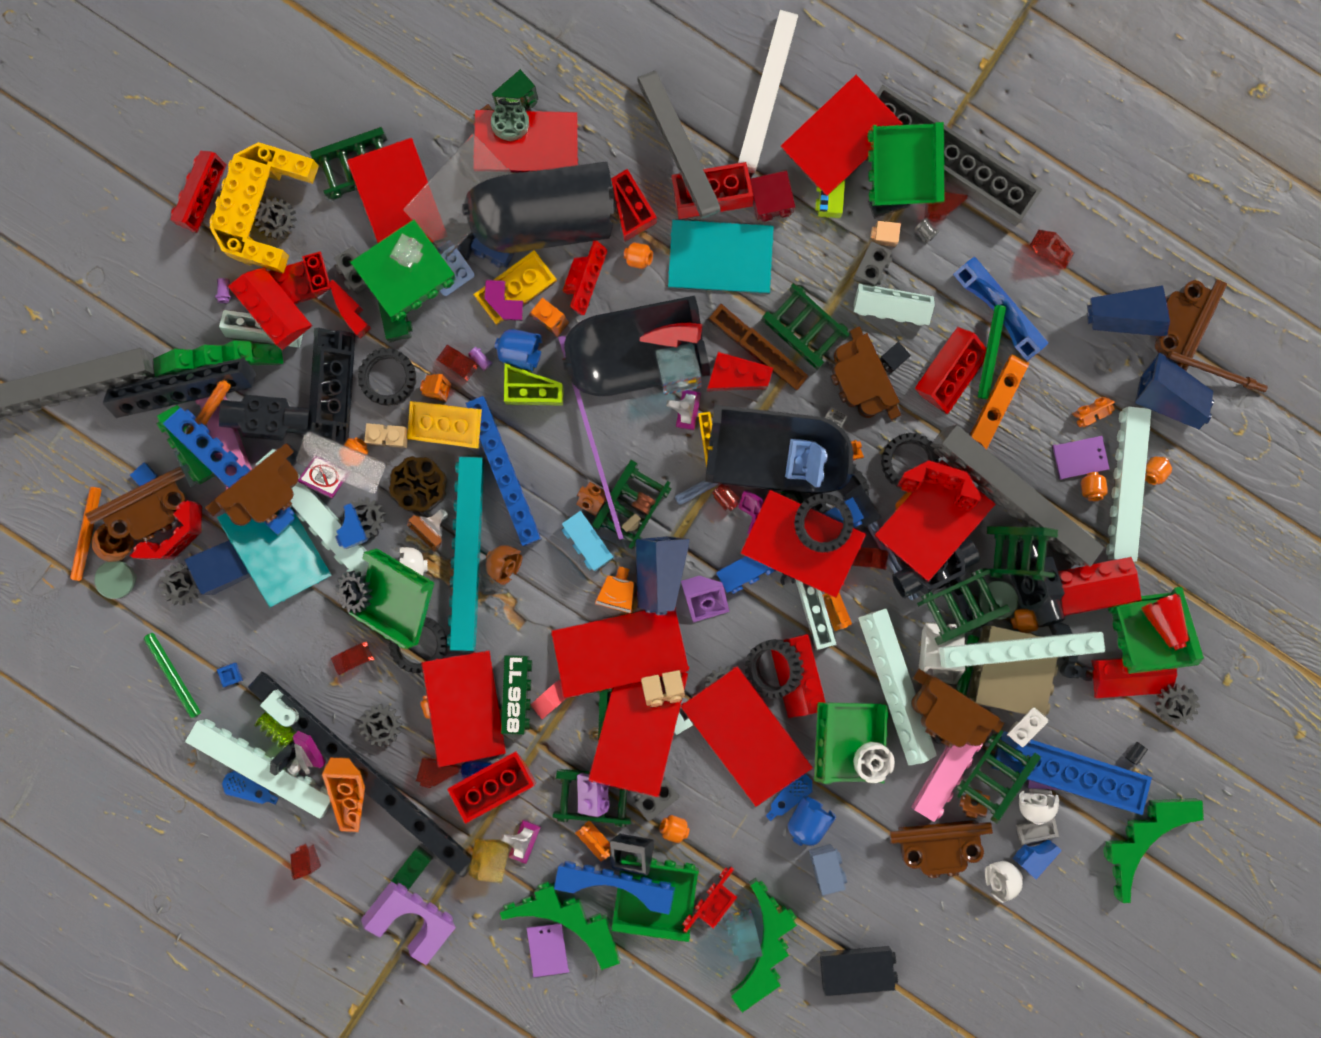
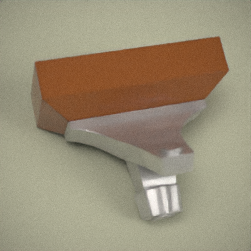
M441 509L435 515L428 518L413 515L408 520L407 526L435 552L442 542L440 523L448 517V514Z

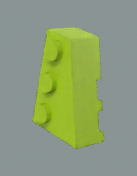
M505 363L504 402L506 405L563 406L564 386L562 383Z

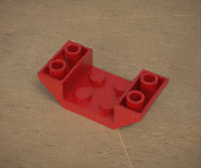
M321 251L302 256L303 261L286 265L284 273L266 268L294 304L318 298L331 289Z
M927 461L905 472L897 485L902 487L903 491L916 492L923 479H925L926 482L931 484H943V487L954 490L956 488L957 493L954 504H957L959 508L964 510L973 509L981 499V495L967 472L932 461Z
M188 500L181 502L176 507L177 511L173 515L183 526L176 528L172 533L173 536L169 540H164L160 545L152 542H140L134 547V552L130 556L138 559H175L202 533V505Z

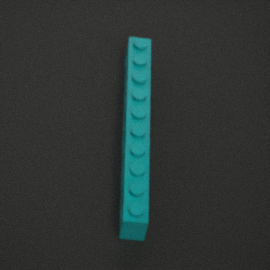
M459 457V462L456 461L455 471L458 473V481H455V492L458 493L457 500H454V511H457L456 519H453V530H456L455 538H452V549H455V557L451 558V569H454V576L450 578V588H453V596L450 595L449 607H452V615L448 617V626H451V634H448L447 645L450 646V650H476L485 463L483 458Z

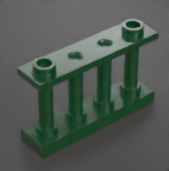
M382 127L310 151L312 159L317 164L322 165L329 185V189L323 191L328 199H339L343 194L357 190L347 162V155L354 151L358 153V156L365 154L366 147L371 145L375 146L376 150L383 148L382 143L388 139ZM331 159H340L347 179L346 183L336 185L329 165Z
M793 283L789 289L792 292L790 297L775 313L767 311L762 316L761 321L812 367L818 370L824 363L822 356L840 336L846 340L850 333H848V328L844 324H838L805 294L806 291L800 285L796 286ZM797 299H800L806 307L789 326H784L780 322V318ZM813 311L821 319L803 339H798L794 335V330ZM827 324L835 332L817 351L813 352L808 348V343Z
M633 460L629 461L610 494L615 511L628 519L635 514L621 506L620 502L617 501L620 494L623 496L625 494L637 500L638 493L627 485L630 478L638 479L660 492L655 504L649 508L650 512L646 518L640 517V528L636 535L630 532L627 533L620 527L623 538L631 542L629 545L630 549H633L634 546L636 547V539L642 538L640 535L663 497L667 498L672 489L669 487L671 482L667 481L663 486L639 472V469L636 468L638 464ZM606 501L592 527L600 530L601 527H606L617 534L614 523L609 521L610 519L607 517L610 513L608 501Z
M987 526L986 534L994 535V539H996L993 569H990V577L1002 578V574L1033 576L1034 580L1044 581L1045 577H1054V573L1044 572L1047 541H1049V537L1058 538L1057 529L1046 527ZM1006 536H1008L1010 543L1007 569H1001L1003 543L1006 540ZM1020 537H1022L1024 540L1021 570H1015L1017 544ZM1037 537L1039 542L1036 571H1029L1032 541Z
M982 569L971 573L972 577L934 595L930 592L921 596L922 601L917 603L918 607L927 603L940 629V636L934 638L937 645L1010 612L1007 604L1000 607L996 603L983 578L991 573L990 569L984 572ZM975 580L990 607V612L985 615L983 611L980 612L967 584ZM960 588L974 615L972 616V621L967 622L966 619H963L950 592ZM944 596L957 622L955 624L957 628L953 630L950 627L947 628L934 599Z
M1002 730L998 734L993 733L988 741L991 745L967 781L962 780L956 789L959 791L956 796L959 799L963 793H966L988 808L990 813L993 814L990 820L996 824L1001 820L1041 758L1035 752L1031 757L1029 755L1025 756L1001 740L1000 737L1004 733ZM995 745L1022 762L1021 765L1024 768L1021 773L1019 771L1015 772L990 755ZM984 761L1012 778L1011 781L1014 782L1012 787L1005 788L981 772L979 769ZM974 776L1001 794L1003 800L1000 805L998 803L994 804L968 786Z
M557 769L556 779H560V782H562L560 811H554L552 818H557L558 822H568V819L615 823L616 827L630 825L631 818L625 817L627 790L620 789L618 816H606V813L596 817L567 812L570 783H572V780H577V775L581 773L590 774L591 771Z

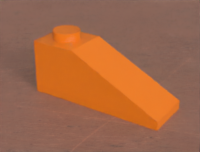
M442 374L426 375L425 380L421 382L420 391H422L424 397L447 402L451 383Z

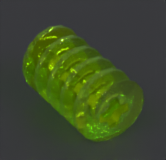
M267 711L254 724L255 727L261 725L260 732L267 730L266 737L273 735L271 741L273 743L278 741V748L282 746L285 748L293 740V735L297 733L296 731L291 733V726L286 728L281 725Z

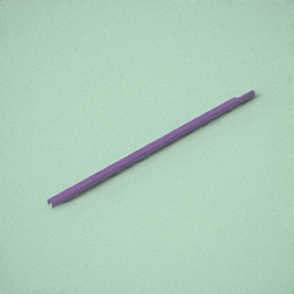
M560 336L558 338L560 341L564 358H566L564 351V342L566 336ZM572 383L620 540L623 539V535L579 389Z

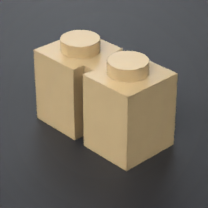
M366 423L364 443L374 446L386 447L387 445L389 447L407 448L408 429L401 426L387 425L386 427L385 425Z
M680 670L662 674L666 694H662L659 675L641 678L647 706L657 707L662 705L664 701L676 703L681 701V698H685Z

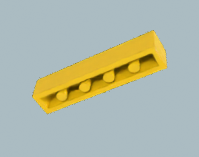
M710 412L698 413L706 468L709 449H713L712 446H709L712 429Z

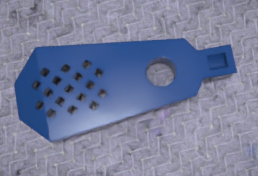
M237 771L226 774L222 782L225 794L261 804L270 802L275 805L279 798L271 795L270 790ZM257 790L262 791V797L257 796Z
M805 773L783 788L771 803L772 810L766 817L772 821L777 815H784L798 804L803 796L807 797L811 794L813 790L810 777ZM780 801L785 802L783 808L778 807Z

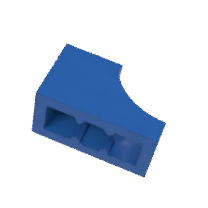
M351 503L343 506L345 520L342 527L336 530L338 535L335 536L339 547L343 546L346 550L368 541L354 505Z
M1047 839L1042 844L1033 847L1024 844L1012 859L1037 880L1062 850Z

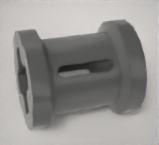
M927 217L914 228L915 231H919L923 235L926 243L940 232L938 229H934L928 222L929 219Z

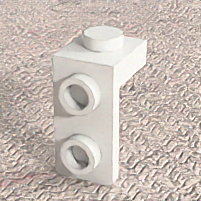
M1032 708L1019 722L1016 721L1011 726L1008 735L1020 746L1024 747L1047 724L1048 719L1037 709Z

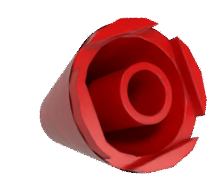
M1179 594L1162 598L1154 602L1153 605L1150 603L1141 608L1169 648L1174 647L1175 650L1186 647V642L1189 639Z

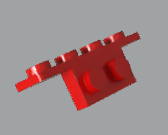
M593 241L587 257L573 259L562 290L567 295L574 294L570 306L580 315H585L607 254V249L598 241Z
M725 867L718 877L721 880L718 884L713 883L707 891L709 895L705 901L701 899L695 906L697 911L693 917L689 914L683 922L685 926L683 931L687 932L698 917L713 929L737 899L736 895L723 886L724 882L734 871L733 867L729 869Z

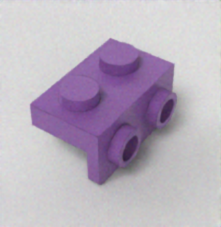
M581 773L577 775L578 813L598 817L608 812L609 786L595 782L592 783L589 781L590 774Z

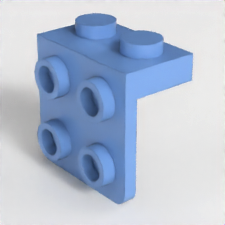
M451 240L448 242L444 241L437 247V251L454 272L456 278L451 287L440 290L444 296L449 295L474 277V272Z
M791 439L785 477L787 479L807 480L814 487H820L824 479L823 466L827 460L825 449L813 440Z

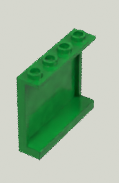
M944 122L896 126L873 125L871 130H868V142H871V150L868 151V162L872 164V170L868 172L869 182H872V190H869V201H872V206L944 202Z
M415 219L351 261L353 269L360 275L390 316L392 322L404 319L407 316L406 313L412 309L417 310L423 305L422 302L428 298L429 300L435 298L440 290L451 287L456 280L454 272Z
M379 549L365 551L362 559L369 563L365 581L371 582L369 588L373 589L370 592L373 599L369 600L371 605L367 606V610L358 613L349 612L348 614L355 617L357 621L369 626L370 629L379 632L386 639L395 642L400 648L408 649L418 645L435 582Z
M1175 587L1171 593L1141 596L1142 600L1139 602L1108 607V611L1110 614L1112 613L1113 629L1118 634V647L1123 652V665L1127 667L1128 674L1198 666L1204 659L1182 587ZM1179 594L1189 639L1186 642V647L1175 650L1174 647L1169 648L1141 609L1143 606L1150 603L1153 605L1157 600Z
M818 702L814 781L824 784H831V782H867L855 770L854 755L859 747L869 742H878L886 747L888 705L878 703Z
M626 855V857H622L621 863L642 866V859H638V856ZM652 858L648 875L620 870L619 875L626 873L633 875V878L639 880L641 877L652 879L653 883L659 884L660 881L671 883V886L675 887L671 911L669 914L649 910L635 895L624 889L617 888L612 931L689 942L690 928L687 932L683 931L685 927L683 922L689 914L691 916L693 914L699 868L695 867V864L684 863L683 866L677 865L675 861L665 860L663 863L657 862V859Z

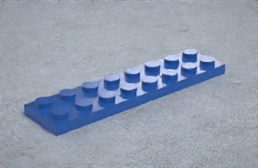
M1006 731L1000 737L1001 740L1025 756L1029 755L1031 757L1034 752L1041 756L1027 778L1028 780L1143 815L1152 777L1034 740H1030L1022 747ZM997 746L994 758L1015 772L1019 771L1021 773L1024 768L1021 765L1022 762Z

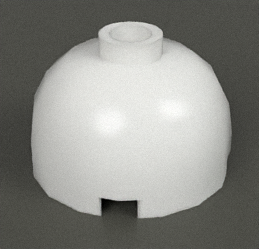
M400 547V562L421 575L427 572V560H423L422 553L419 550Z
M869 742L859 747L853 761L859 776L870 783L884 781L886 779L885 776L893 771L895 763L893 754L889 749L878 742Z
M1031 788L1029 793L1024 794V791L1019 794L1020 811L1026 819L1034 824L1046 823L1052 820L1058 812L1059 797L1057 794L1056 797L1053 796L1050 790Z
M1006 861L995 862L985 868L987 886L991 884L994 890L991 891V894L998 901L1003 903L1017 897L1022 890L1023 877L1020 870Z

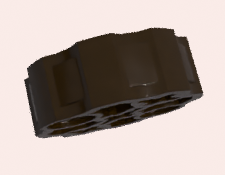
M407 457L391 471L389 492L401 508L410 512L425 513L431 511L433 507L441 503L445 498L447 477L433 460L427 457ZM426 463H431V470L425 473L423 466ZM399 472L405 475L404 479L398 476ZM410 480H413L415 482L420 481V483L424 487H426V489L417 487L416 485H414V483L410 482ZM427 481L430 483L437 481V483L430 486L426 484ZM432 490H437L439 496L433 497V494H431ZM421 491L426 493L427 501H425V496L420 494ZM411 496L413 504L407 507L405 499Z

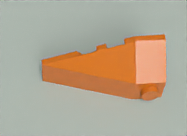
M330 758L322 776L339 829L346 832H359L365 791L361 773L349 758Z

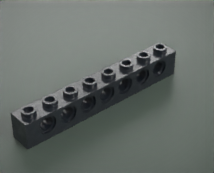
M243 357L107 389L103 404L115 418H120L210 397L218 383L223 380L230 384V389L227 393L253 387L256 373Z

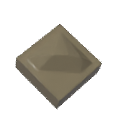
M634 514L622 525V528L627 533L636 530L641 518Z

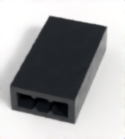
M889 946L819 952L822 988L825 996L896 990L895 984H898L897 972H894L893 964H896V955Z

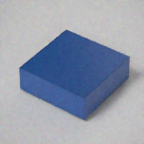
M145 462L130 474L139 486L158 477Z
M237 662L216 669L223 688L243 681Z

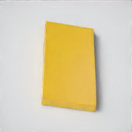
M535 250L494 279L495 281L506 282L505 300L523 301V306L557 282V279ZM485 285L473 295L497 326L504 320L485 300Z
M410 401L407 439L478 448L482 409Z

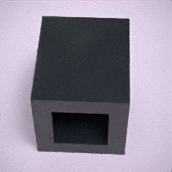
M898 341L879 359L885 371L892 373L911 354Z

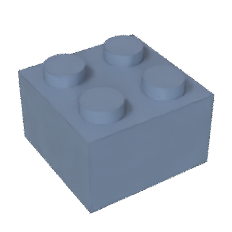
M829 844L809 849L817 886L821 894L827 895L846 890L844 884L847 883V878L842 867L840 868L839 864H842V859L837 848L834 849Z

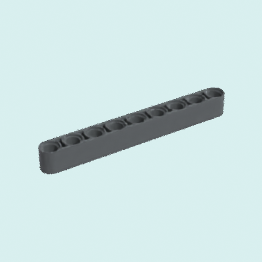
M654 70L637 77L641 92L700 217L703 219L720 212L719 202L657 72Z

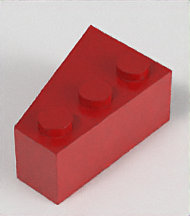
M628 169L611 178L624 242L657 223V216Z
M718 352L707 392L766 390L773 367Z

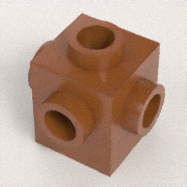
M589 482L586 488L582 486L577 494L579 500L576 505L596 516L607 500L605 491L594 483Z
M974 789L979 794L990 800V796L983 795L982 791ZM967 794L961 796L959 806L963 807L962 812L966 813L965 816L977 819L978 816L986 817L988 808ZM971 802H976L977 805L973 806Z

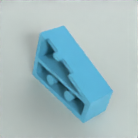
M581 511L562 523L564 527L561 529L567 539L572 538L575 543L572 546L578 554H583L585 557L583 562L589 570L593 569L596 572L614 559Z

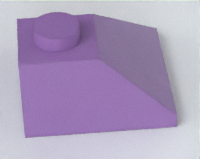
M702 576L681 581L693 623L730 612L721 582Z

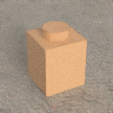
M878 221L875 227L872 226L871 238H874L873 242L883 246L896 247L899 242L901 224Z

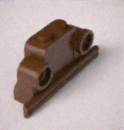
M1217 279L1210 290L1200 281L1193 280L1182 287L1180 291H1175L1165 296L1170 324L1167 336H1155L1158 338L1155 341L1156 351L1166 357L1169 351H1173L1193 358L1226 289L1227 283ZM1173 360L1178 366L1187 371L1189 365Z
M860 326L850 330L849 332L853 340L838 347L833 355L836 366L832 370L831 380L835 386L838 385L840 390L839 397L842 403H846L849 407H857L859 414L864 418H872L884 410L887 411L890 420L901 416L897 407L900 401L868 333L863 334Z
M287 443L215 498L213 502L205 507L212 516H215L223 509L230 517V520L238 526L248 524L251 518L257 523L264 521L270 523L277 517L275 513L279 509L284 511L293 504L290 501L294 496L291 488L297 484L299 477L298 472L286 458L294 453V451Z
M179 466L85 515L90 524L103 519L108 532L114 538L123 539L130 533L134 540L147 542L155 538V533L159 531L165 533L173 528L172 525L176 520L173 511H177L176 507L185 501L184 494L179 490L175 482L186 476Z
M921 669L916 671L913 679L923 686L913 696L911 705L914 711L923 714L921 724L926 728L924 732L934 738L936 735L943 739L941 743L949 748H952L953 745L963 747L966 744L980 746L985 742L991 730L997 733L1000 732L1004 722L1000 721L999 717L935 676L929 675Z
M976 820L898 827V831H890L891 844H901L902 858L908 867L913 869L919 868L925 875H928V878H938L940 874L958 876L959 872L967 869L968 862H979L984 856L980 835L993 834L991 822L979 823Z

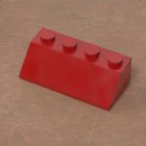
M200 151L199 155L194 158L192 171L188 173L186 185L180 191L179 201L171 212L170 220L173 223L195 233H198L227 166L212 151Z
M746 162L703 169L719 202L720 212L753 207L754 195ZM681 174L671 175L678 219L700 216Z
M265 267L242 274L228 286L271 340L282 350L312 327V324Z
M957 327L914 389L923 399L948 415L984 363L986 347L974 332Z
M1132 557L1058 571L1065 592L1060 600L1064 616L1142 600L1138 573Z
M802 634L783 639L784 642L790 643V647L794 646L796 648L795 653H800L801 656L798 658L803 660L801 667L804 668V672L801 673L803 679L799 681L800 685L793 692L783 696L787 716L792 718L817 713L818 702L826 701L809 635ZM771 650L781 687L787 683L790 677L789 664L783 654Z
M1122 658L1091 660L1092 668H1094L1092 674L1095 698L1162 694L1161 689L1167 691V685L1174 688L1178 675L1177 668L1128 674L1127 667H1124Z
M515 751L447 788L466 824L535 786L536 781L524 760Z

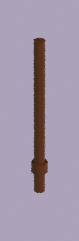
M1169 351L1167 354L1169 359L1239 383L1244 388L1255 389L1261 392H1266L1268 389L1267 385L1257 382L1254 378H1245L1173 351Z

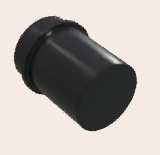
M1136 742L1131 750L1126 753L1125 758L1134 765H1138L1148 749Z

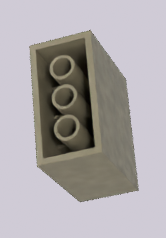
M983 626L979 643L1035 638L1039 636L994 626ZM1058 657L974 665L968 698L977 704L1027 714L1032 708H1035L1046 717L1050 711L1049 697L1054 691L1053 678L1058 672V665H1056Z

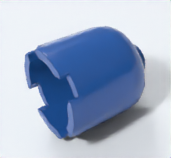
M516 329L504 331L495 342L498 359L504 364L533 372V368L537 367L542 351H539L538 348L539 343H543L542 335Z
M805 796L802 797L788 822V830L793 836L792 840L800 846H803V844L808 846L818 844L837 818L831 810L827 813L822 809V803L809 796L807 798Z

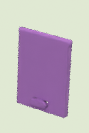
M1102 436L1052 445L1060 480L1090 472L1109 470Z
M553 923L527 927L533 977L569 973L562 924Z

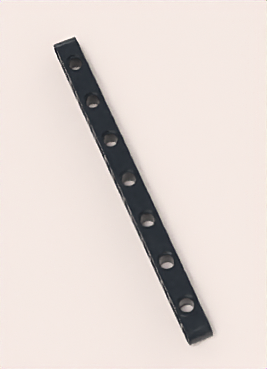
M261 671L248 686L250 691L263 702L273 691L279 690L283 694L280 699L289 708L296 709L299 714L297 722L290 726L296 732L299 731L311 736L320 753L328 760L330 758H349L358 771L359 769L365 770L367 775L365 779H362L365 786L364 792L459 876L465 877L477 863L476 859L269 675ZM302 718L308 720L307 728L301 725ZM331 743L337 746L336 753L330 751ZM388 795L395 797V804H390L387 801ZM417 821L424 823V830H419L416 827ZM445 847L453 848L454 855H447Z

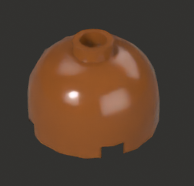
M105 524L99 526L92 538L93 551L100 559L107 562L123 560L130 553L134 545V539L130 533L123 539L114 538L108 532Z
M500 545L491 550L486 556V571L488 575L501 585L510 582L512 579L509 577L512 573L516 575L523 559L522 555L519 554L521 551L509 545Z

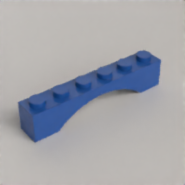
M975 256L953 274L966 290L982 299L993 311L995 305L1006 307L1003 324L1008 330L1015 348L1026 361L1030 360L1049 344Z
M565 861L558 866L555 890L575 893L590 886H615L635 895L651 911L669 914L671 911L675 887H672L671 883L660 881L659 884L653 883L652 879L641 877L639 880L633 878V875L626 873L616 875L612 870L602 869V871L595 870V867L589 865L579 867L576 866L575 862Z

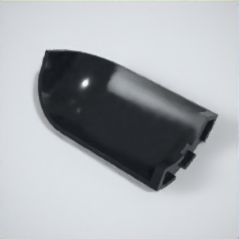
M608 162L508 174L485 180L471 188L466 194L464 204H462L463 215L467 216L469 227L477 240L489 249L501 253H516L610 239L613 223L610 222V214H614L613 199H609L608 187H612Z
M695 295L595 315L576 324L565 338L564 351L566 358H562L564 370L568 369L574 386L589 395L612 396L661 386L670 382L676 383L679 380L685 381L690 378L696 379L699 376H710L709 360L702 333L701 339L697 343L681 341L678 347L640 341V337L645 333L665 325L677 323L701 324Z
M714 405L709 446H712L713 449H709L705 482L822 494L844 488L849 483L851 476L855 475L856 464L853 463L852 443L846 432L829 419L811 415ZM791 439L813 440L825 449L827 460L823 466L824 479L820 487H814L807 480L787 479L785 477Z

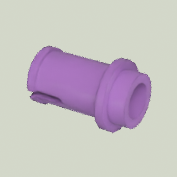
M217 279V295L215 298L218 303H229L231 299L228 287L230 279Z
M474 347L468 353L469 359H473L483 371L491 366L492 362L481 352L480 348Z

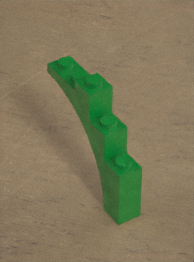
M231 341L222 346L202 345L193 350L173 349L153 358L155 377H162L243 357L249 365L283 364L282 349L277 345L252 344L249 341Z
M1196 798L1149 800L1147 812L1150 820H1127L1128 826H1126L1125 832L1128 840L1105 841L1106 847L1103 848L1104 857L1108 862L1115 864L1112 867V873L1116 880L1113 891L1117 900L1122 903H1131V887L1135 871L1143 855L1159 837L1173 828L1186 823L1204 821L1202 800Z
M756 877L749 883L761 907L763 920L762 942L751 970L730 991L732 999L742 1013L781 986L779 981L781 976L775 968H771L789 956L787 943L783 938L780 940L779 938L797 926L795 922L797 917L792 909L787 910L784 905L777 909L779 904L773 896L769 898L766 893L768 888L762 880L758 882Z
M549 881L538 884V888L534 892L536 897H533V895L522 898L521 902L516 904L514 901L508 902L503 905L504 908H501L499 912L502 920L519 916H535L560 923L575 932L588 945L595 955L601 970L620 964V956L606 914L602 916L600 913L589 917L590 920H587L580 898L575 900L572 897L564 900V904H561L558 892L554 889V882L549 884Z

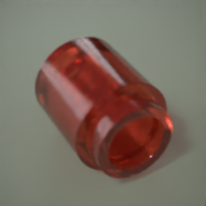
M721 484L712 492L713 498L724 511L729 509L731 512L739 505L737 502L739 500L738 496L728 485Z

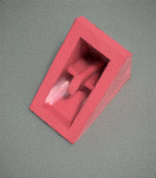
M556 681L531 703V707L541 719L545 718L565 700L561 681Z

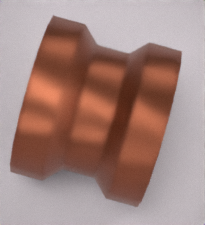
M639 492L637 494L638 498L632 503V506L648 515L650 512L649 508L656 501Z

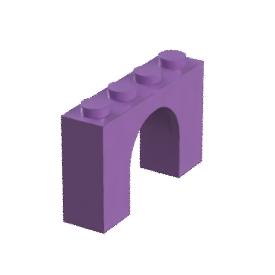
M390 882L362 917L363 927L380 938L397 917L406 913H415L424 918L423 926L407 947L411 957L427 965L456 928L453 923V917L445 911L443 913L440 912L433 903L429 902L427 904L418 894L409 893L402 884L398 883L396 885Z

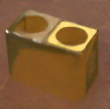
M476 838L468 875L479 881L501 883L503 881L509 844L500 839Z

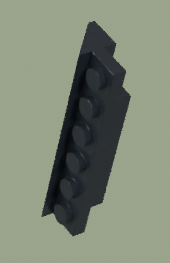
M319 327L314 328L307 443L343 446L349 439L355 333Z

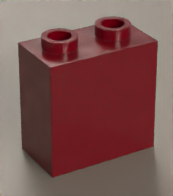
M787 171L750 178L754 195L753 206L757 221L767 222L772 220L773 217L780 216L785 218L794 213L795 203Z

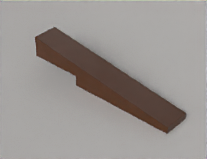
M720 303L707 318L709 322L763 365L773 367L772 372L797 391L809 377L756 330L747 326L723 304Z

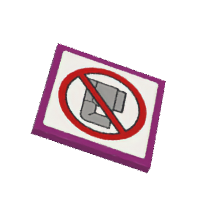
M315 455L298 479V482L333 498L350 474V471Z

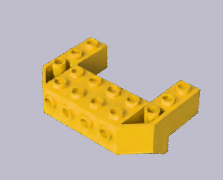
M260 142L234 154L233 159L228 164L227 177L222 182L221 195L216 200L215 213L210 217V229L222 252L250 266L254 264L284 273L289 255L282 249L254 241L249 237L268 178L280 181L281 176L285 175L313 184L319 167L314 159Z

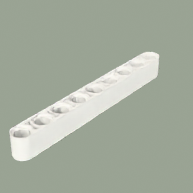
M783 10L779 12L738 162H746L748 172L753 174L756 172L798 14Z

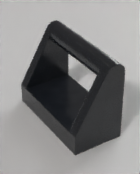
M619 833L610 841L611 867L613 869L642 875L649 874L654 850L653 839ZM621 850L641 854L642 866L619 862Z

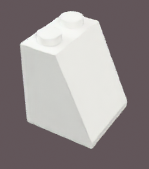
M936 622L926 623L921 635L919 669L935 676L944 683L957 684L965 671V666L941 667L939 647L965 645V634L963 633L937 645L934 638L940 636V629ZM955 624L946 625L951 630L957 628Z

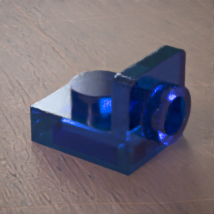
M480 761L464 762L461 766L462 777L466 779L492 763Z

